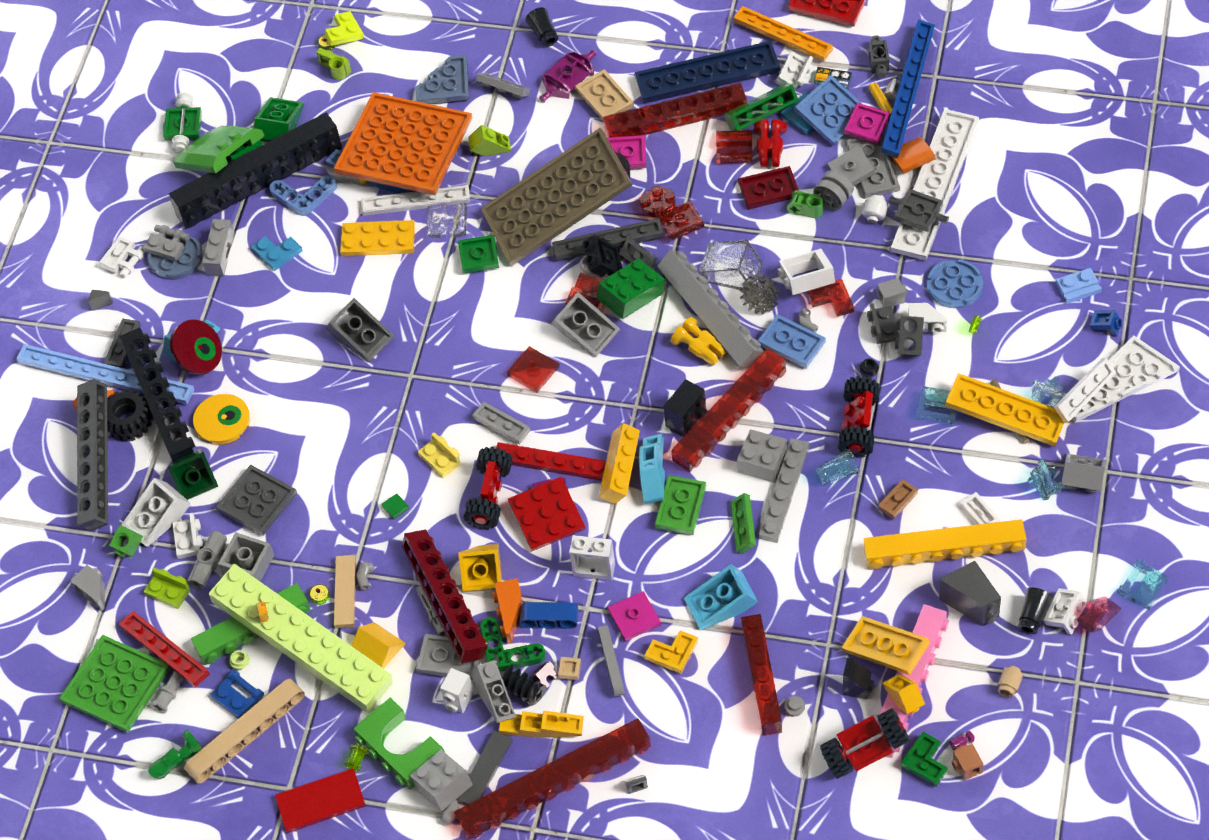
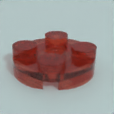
M660 185L653 186L651 190L639 198L643 214L649 217H656L655 214L660 213L662 216L667 215L676 207L674 192L668 188H662Z

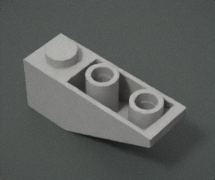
M496 661L477 665L470 674L479 696L496 723L515 718L516 714Z

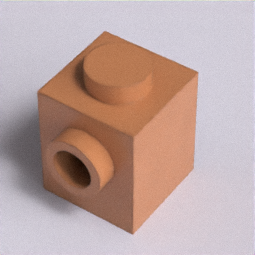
M973 743L961 745L953 751L952 766L956 772L959 771L964 781L983 773L984 763Z

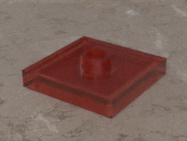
M691 201L657 214L670 240L705 227L703 220Z
M529 346L507 371V376L538 393L558 370L560 364Z

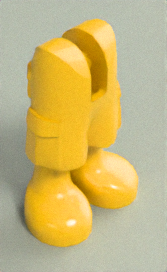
M693 317L687 318L683 326H679L675 330L670 342L675 346L684 342L689 345L688 350L696 357L702 358L713 366L716 365L719 361L718 358H723L727 354L726 350L708 331H701L698 328L696 319Z

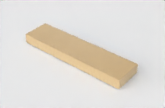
M356 555L336 556L335 628L355 627Z

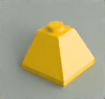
M499 543L479 545L458 552L463 591L495 588L494 583L502 582Z

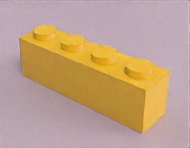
M622 423L612 432L599 498L616 505L627 496L640 430Z

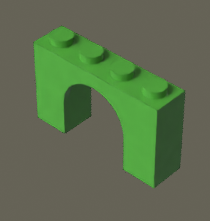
M389 697L353 728L356 735L354 739L361 747L365 746L368 748L370 756L375 760L378 758L382 762L381 765L388 773L392 772L395 775V780L401 786L405 785L410 790L415 786L410 775L439 750L442 749L444 751V748L429 736L409 753L394 754L389 752L384 747L386 737L406 720L404 710Z

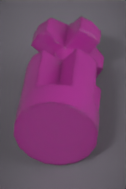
M967 731L965 732V737L960 735L949 741L952 750L954 751L961 745H967V741L973 743L975 741L973 733Z

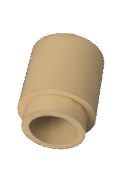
M1009 666L1003 669L997 685L1000 695L1012 698L1017 693L1023 678V673L1018 667Z

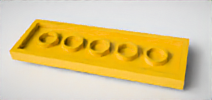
M960 373L957 374L945 403V407L1054 447L1065 423L1056 410L1050 406Z

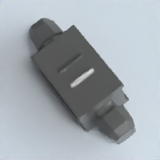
M874 35L871 41H868L871 73H876L879 78H884L886 72H889L886 40L882 41L879 35Z

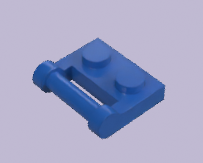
M233 669L210 696L239 719L263 698L264 692L260 688L256 689L243 679L238 671ZM237 683L252 696L247 699L234 689L232 685Z

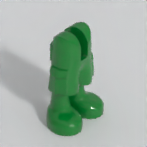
M188 729L183 732L185 743L181 749L177 751L172 747L149 766L148 772L153 778H165L170 771L203 749Z

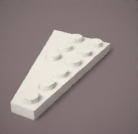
M1133 335L1108 360L1116 374L1071 420L1078 422L1178 372L1180 366Z

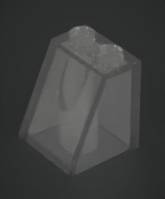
M748 240L710 242L705 251L702 264L699 267V273L707 279L709 284L753 292L763 262Z

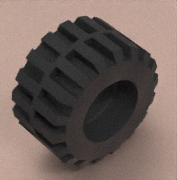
M122 390L120 393L117 391L114 393V396L110 395L107 401V431L110 433V436L115 437L119 441L121 439L123 441H128V439L133 441L136 440V437L140 438L143 436V433H147L148 427L152 425L151 421L153 418L146 398L141 396L139 392L135 393L134 390H129V392ZM129 412H133V415H131L130 417L120 419L122 415Z

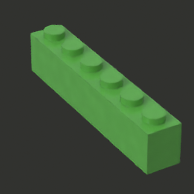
M297 583L277 593L305 614L311 610L308 600ZM230 617L190 639L205 666L216 662L218 658L226 654L233 653L243 645L252 643L260 636L233 617Z

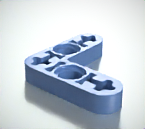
M327 175L322 177L303 195L281 180L273 181L269 188L271 195L298 215L306 216L337 189V184L333 176ZM314 193L321 194L318 198L311 197ZM288 196H295V199L291 201L286 200Z

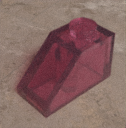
M1106 596L1093 599L1087 603L1077 621L1082 624L1085 630L1096 632L1101 630L1120 611L1121 607Z

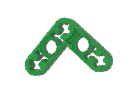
M487 617L481 622L482 636L486 639L487 646L491 641L499 642L498 647H487L486 650L488 662L494 661V655L498 654L499 664L497 666L499 672L506 671L511 664L515 665L516 669L539 664L545 660V648L539 643L504 650L498 621L493 617ZM488 625H492L493 634L491 635L489 634ZM534 651H538L539 656L535 657ZM526 652L528 653L529 659H526ZM515 654L522 655V659L518 662L511 660Z

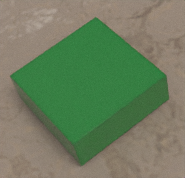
M397 493L381 504L382 508L393 520L409 509V506Z

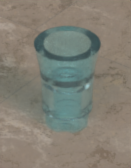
M849 448L814 469L822 486L860 473L856 459Z

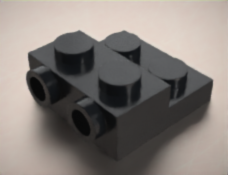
M595 234L583 241L582 248L586 255L585 263L591 273L600 277L606 274L611 276L623 268L618 247Z

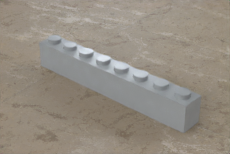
M669 250L657 267L740 367L751 369L764 354L760 347L761 344L751 337L750 331L745 326L741 325L738 316L731 313L728 309V304L720 300L717 291L710 288L707 284V279L697 272V267L689 263L686 254L682 251Z

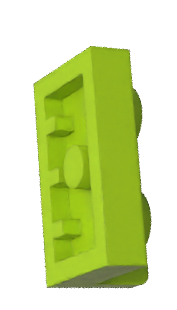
M153 568V578L144 590L145 596L179 609L190 592L187 580L182 576H173L165 569Z

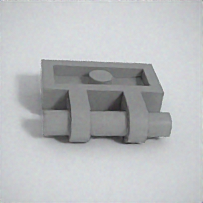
M156 224L154 231L159 232L158 236L154 234L149 236L143 246L144 252L177 261L184 249L183 243L180 242L181 240L188 241L189 234L184 233L183 230L170 229L167 225L160 226ZM167 235H169V236H172L173 239L170 240V239H167L166 237H167Z

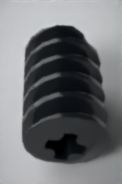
M511 664L502 677L505 688L511 694L514 693L516 697H521V700L524 702L527 701L529 705L537 704L546 692V685L544 684L540 688L541 682L539 680L533 684L534 677L531 676L527 680L528 674L525 672L521 675L520 668L514 671L515 665Z

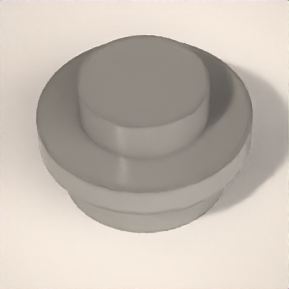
M792 696L786 700L785 710L791 716H799L805 710V702L798 696Z

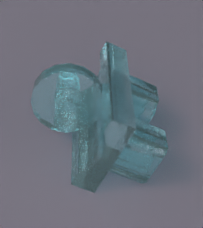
M1054 376L1052 380L1046 378L1044 384L1034 380L1031 399L1041 403L1046 395L1050 397L1047 406L1054 408L1066 395L1061 392L1064 386L1058 383L1059 377Z
M1039 460L1038 466L1030 472L1031 477L1027 479V483L1030 487H1035L1036 490H1039L1043 500H1048L1051 495L1059 494L1062 485L1060 481H1052V478L1056 475L1054 465H1046L1045 460Z

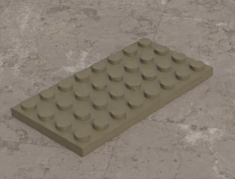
M598 128L483 206L481 210L508 263L513 266L633 184L604 131Z

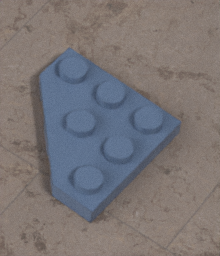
M467 55L449 56L440 68L437 67L428 75L427 80L416 86V101L431 104L469 100Z

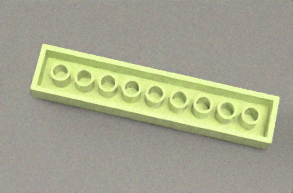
M236 564L232 565L209 592L213 604L366 713L372 710L393 684L392 674ZM264 601L266 603L269 620L266 622H261L257 607L258 602Z

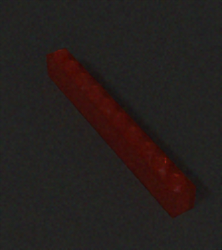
M637 718L454 811L456 821L467 840L478 838L483 832L499 827L502 822L508 819H515L520 813L536 808L538 804L545 800H552L557 794L569 791L581 782L591 780L594 775L600 772H607L612 766L624 763L636 754L646 752L651 747L650 737Z

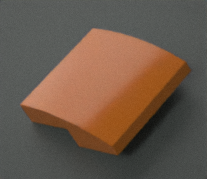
M921 137L903 144L898 158L889 155L902 174L936 159L931 148Z

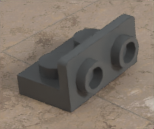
M871 303L870 311H867L868 322H872L870 327L872 337L876 338L877 344L895 341V338H899V332L896 331V320L892 306L875 308L874 303Z

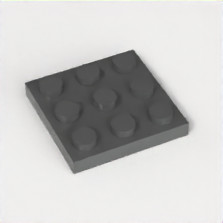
M250 464L217 504L216 509L264 536L297 495V490Z

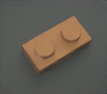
M902 479L880 502L878 509L894 520L918 494V489Z

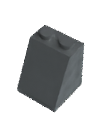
M976 561L940 578L939 599L981 626L986 623H993L998 619L1001 596Z

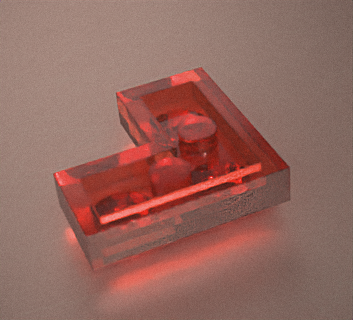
M842 279L836 280L833 284L807 291L812 307L831 303L836 317L854 312V305Z

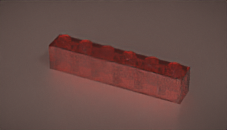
M761 614L741 617L743 639L762 736L782 733V719Z

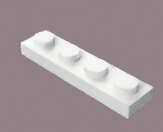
M1101 358L1054 406L1063 422H1069L1116 374L1107 358Z

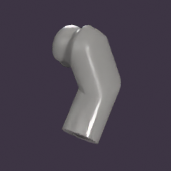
M803 308L798 316L799 324L816 333L819 326L811 322V311L808 308Z

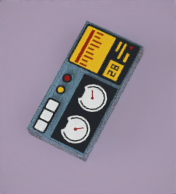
M817 67L814 84L820 85L832 75L846 89H849L852 72Z

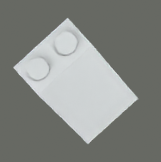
M153 478L121 525L142 535L141 543L148 547L172 527L173 522L181 519L191 503L167 482Z

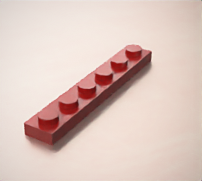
M498 442L496 449L499 447L501 451L504 449L506 453L509 452L511 454L510 456L513 457L512 465L599 481L603 479L606 464L604 460Z
M132 611L119 623L121 629L195 688L210 675L204 666L136 612Z

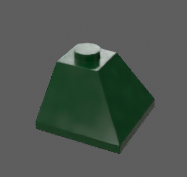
M201 448L182 456L168 466L178 492L187 500L218 487L207 458Z

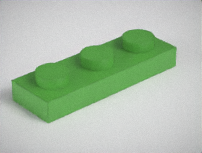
M746 493L739 495L731 501L736 550L741 554L756 546L750 495Z

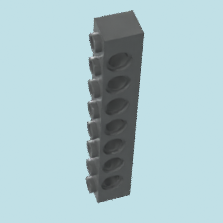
M95 379L77 385V525L90 531L108 525L107 385Z

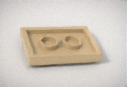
M605 69L575 85V90L604 123L634 107L632 99Z

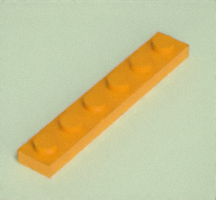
M744 6L733 17L735 23L823 62L833 51V45Z

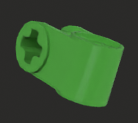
M796 190L792 193V200L787 205V210L794 215L819 218L823 215V200L820 195Z

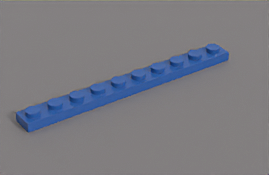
M920 19L916 23L880 151L895 158H898L935 27L934 24Z

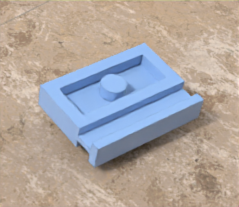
M1091 268L1056 279V285L1065 298L1066 304L1102 293V287L1099 286L1098 280Z

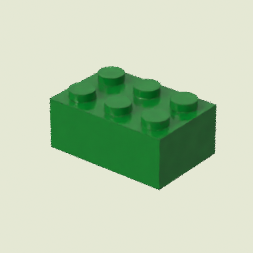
M638 258L599 282L597 299L621 319H624L661 296L665 278Z

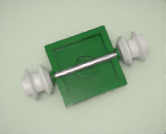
M187 92L177 94V101L175 102L177 108L166 109L163 137L165 141L172 140L171 149L176 153H179L188 146L189 139H198L200 137L202 110L201 107H193L192 102L194 98Z

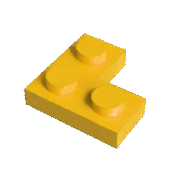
M680 630L672 646L653 639L644 655L645 660L682 674L698 643V637Z

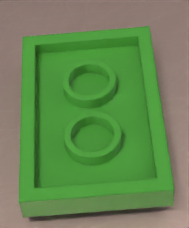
M668 475L664 489V500H661L655 528L694 535L707 483L705 481Z

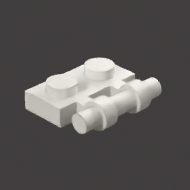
M119 236L100 260V266L115 273L119 268H122L120 275L126 277L128 273L134 270V265L143 258V247L140 246L135 250L136 246L133 241ZM131 256V259L126 262L127 257Z

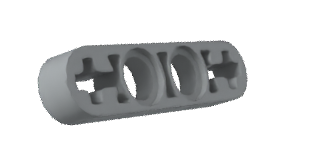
M608 625L599 626L598 633L614 696L625 695Z

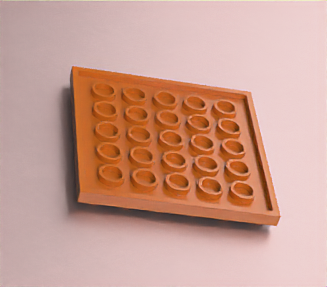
M372 92L334 167V173L436 195L471 123L472 113Z

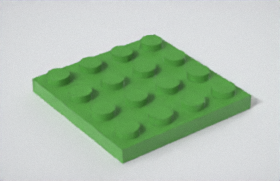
M102 634L59 700L63 704L128 733L171 668L161 660Z

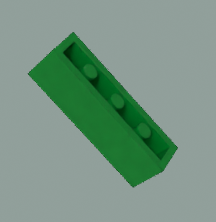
M782 84L723 115L731 131H740L799 101L792 84Z

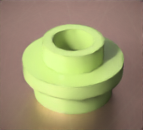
M237 650L231 654L229 662L232 668L241 670L248 666L250 658L246 652Z

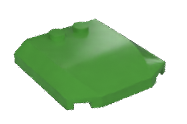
M221 125L204 133L180 151L173 163L175 168L217 173L228 164L226 160L228 155L243 144H255L264 137V133L262 130L255 128Z

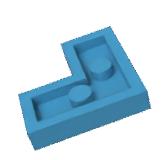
M266 236L251 246L252 251L274 272L303 251L302 246L291 236L278 246H275Z

